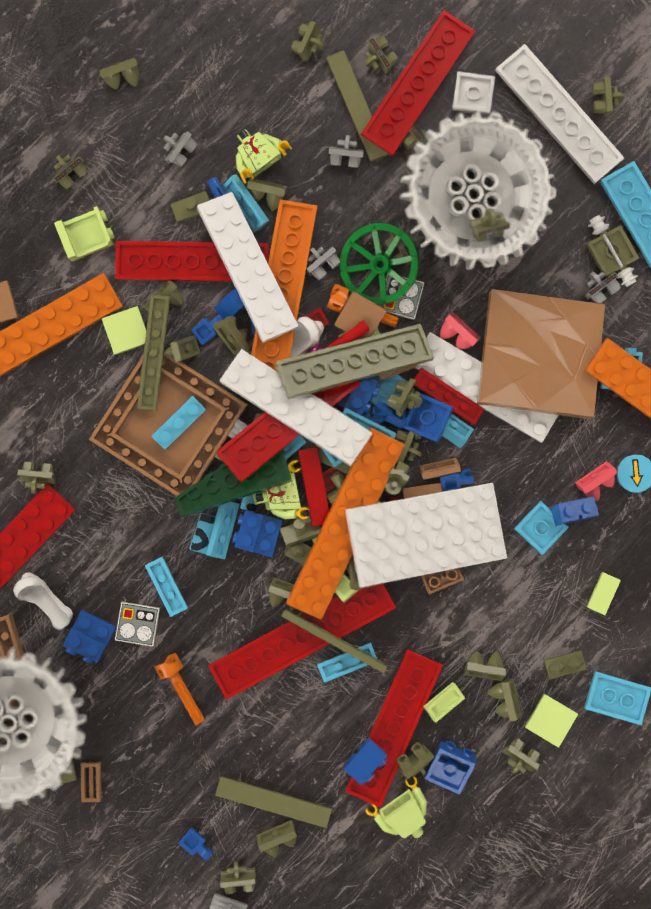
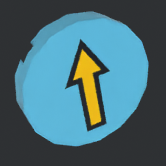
M634 454L627 456L617 466V481L625 490L639 493L651 486V461L643 455Z

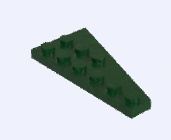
M282 449L242 483L223 463L213 473L210 472L203 480L175 497L180 517L182 518L293 481Z

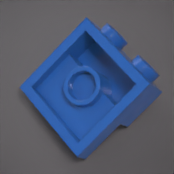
M372 378L359 380L360 386L337 405L361 416L364 413L368 414L372 406L369 402L372 396L376 397L380 390L378 386L379 381Z
M420 393L423 401L421 406L413 407L410 410L409 414L406 415V422L402 428L439 443L454 407Z
M245 510L244 513H240L237 524L241 526L239 532L235 531L232 542L236 543V548L272 557L283 520Z
M81 610L63 644L66 647L65 651L75 656L77 653L84 656L83 660L90 664H93L94 661L98 663L117 626Z
M440 741L433 755L435 758L432 760L424 779L460 795L476 765V756L470 749L465 748L461 750L451 741Z

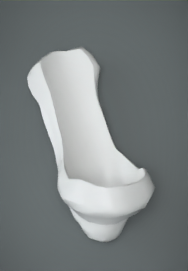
M300 317L297 320L298 328L295 329L291 357L303 355L317 345L324 331V325L321 321H313L308 317Z
M24 573L13 589L15 597L21 601L35 603L50 618L53 627L62 631L69 625L73 617L72 610L52 593L45 581L33 573Z

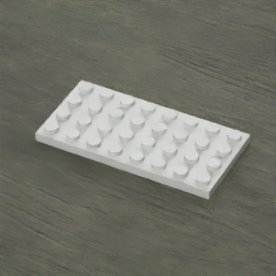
M493 483L345 510L359 587L507 558Z

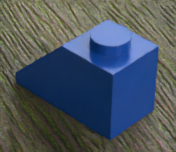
M235 288L214 309L219 315H223L226 318L229 316L236 317L246 308Z

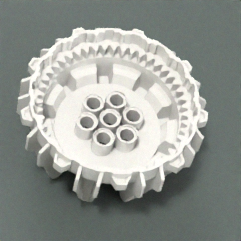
M478 111L470 119H464L463 114H459L455 118V123L449 118L442 121L439 134L429 130L424 135L428 143L424 146L418 142L413 147L417 155H411L407 163L413 171L412 176H403L400 179L401 183H405L409 187V193H404L400 196L401 200L411 202V205L405 210L407 217L416 219L419 223L418 226L410 231L411 234L421 230L425 235V241L420 246L424 247L432 241L436 246V255L443 258L450 254V266L457 265L459 258L465 260L466 269L468 270L474 267L476 260H480L485 268L495 266L496 260L501 265L508 263L507 254L512 253L515 257L523 255L522 244L532 246L537 242L539 238L536 232L546 229V226L542 223L544 217L552 214V210L547 204L548 200L556 197V189L549 184V179L553 178L554 175L548 174L545 164L549 161V158L542 159L540 155L542 144L538 139L529 140L526 137L527 129L520 131L512 126L514 122L512 119L506 124L503 123L501 115L497 113H491L487 119H482ZM467 170L474 173L473 180L467 177ZM485 178H489L492 181L491 187L485 185ZM452 182H456L459 185V191L452 190ZM470 190H474L477 193L476 199H472L469 196ZM488 197L494 200L495 204L493 207L487 204ZM454 202L461 204V211L455 210ZM489 208H492L495 213L502 212L505 220L510 223V229L504 230L503 236L494 237L491 233L487 234V238L484 241L478 242L474 237L473 229L469 225L470 220L475 219L471 214L472 210L476 209L479 212V218L485 216V211Z
M12 647L10 657L0 655V737L6 738L8 742L5 745L0 744V804L2 808H11L14 801L19 799L26 805L29 803L30 797L39 794L41 798L45 797V788L55 790L61 785L60 773H71L73 770V765L70 763L71 757L80 758L82 750L77 746L84 743L85 733L80 731L77 725L86 722L87 718L86 714L77 713L76 707L83 704V698L72 697L76 691L73 684H62L59 681L65 669L61 668L59 672H51L46 668L51 658H48L42 666L36 664L35 655L27 653L21 659H17L16 647ZM17 699L21 705L13 707L10 704V700ZM32 714L34 720L28 722L24 719V715ZM11 718L14 724L7 726L4 723V719ZM21 732L25 733L27 735V739L20 740L17 737V734Z

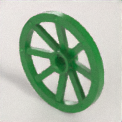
M375 223L360 228L347 240L340 256V273L347 289L351 293L354 291L377 305L392 303L402 298L414 285L419 272V255L414 242L404 231L390 224ZM378 231H388L396 234L384 255L382 254ZM372 232L375 256L356 243L361 237ZM402 239L407 245L411 256L389 260ZM354 248L368 258L370 263L348 266L351 249ZM381 261H383L384 266L382 268L378 267V264ZM411 262V271L407 281L390 267ZM371 269L372 272L357 289L350 279L349 272ZM385 273H388L403 285L397 292L387 296ZM379 274L381 297L376 298L365 295L363 292Z

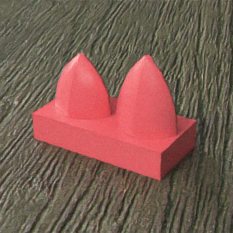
M454 312L445 319L440 331L441 339H447L459 333L456 340V348L460 350L473 346L481 338Z
M606 461L576 481L575 484L587 497L594 496L595 501H599V485L602 484L612 488L617 471L614 466Z

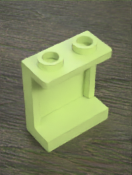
M97 206L93 207V211L66 222L60 220L54 223L66 254L71 261L114 245L112 239L115 237L111 227L107 228L105 221H108L104 210L100 211Z

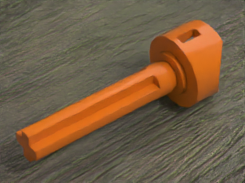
M335 284L326 307L340 313L349 298V289ZM385 313L380 322L395 328L399 318Z
M173 653L167 656L164 664L156 665L154 668L160 679L169 678L194 724L198 725L204 721V717L178 673L183 668V664L178 655Z

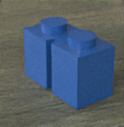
M594 496L559 503L551 507L555 526L569 524L574 521L588 520L599 515Z
M370 737L358 748L359 752L357 754L354 753L343 766L344 770L360 785L364 782L368 783L374 776L373 771L377 767L381 768L387 761V752Z

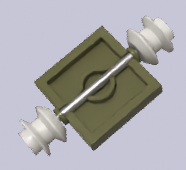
M598 215L590 220L591 224L588 227H593L594 231L592 234L599 235L600 237L590 241L586 246L600 271L605 274V277L619 270L618 278L623 280L621 286L625 284L628 287L637 282L635 278L638 275L633 276L632 271L634 268H627L626 266L638 260L639 257L622 226L620 225L607 232L609 224H604L605 216L600 217Z

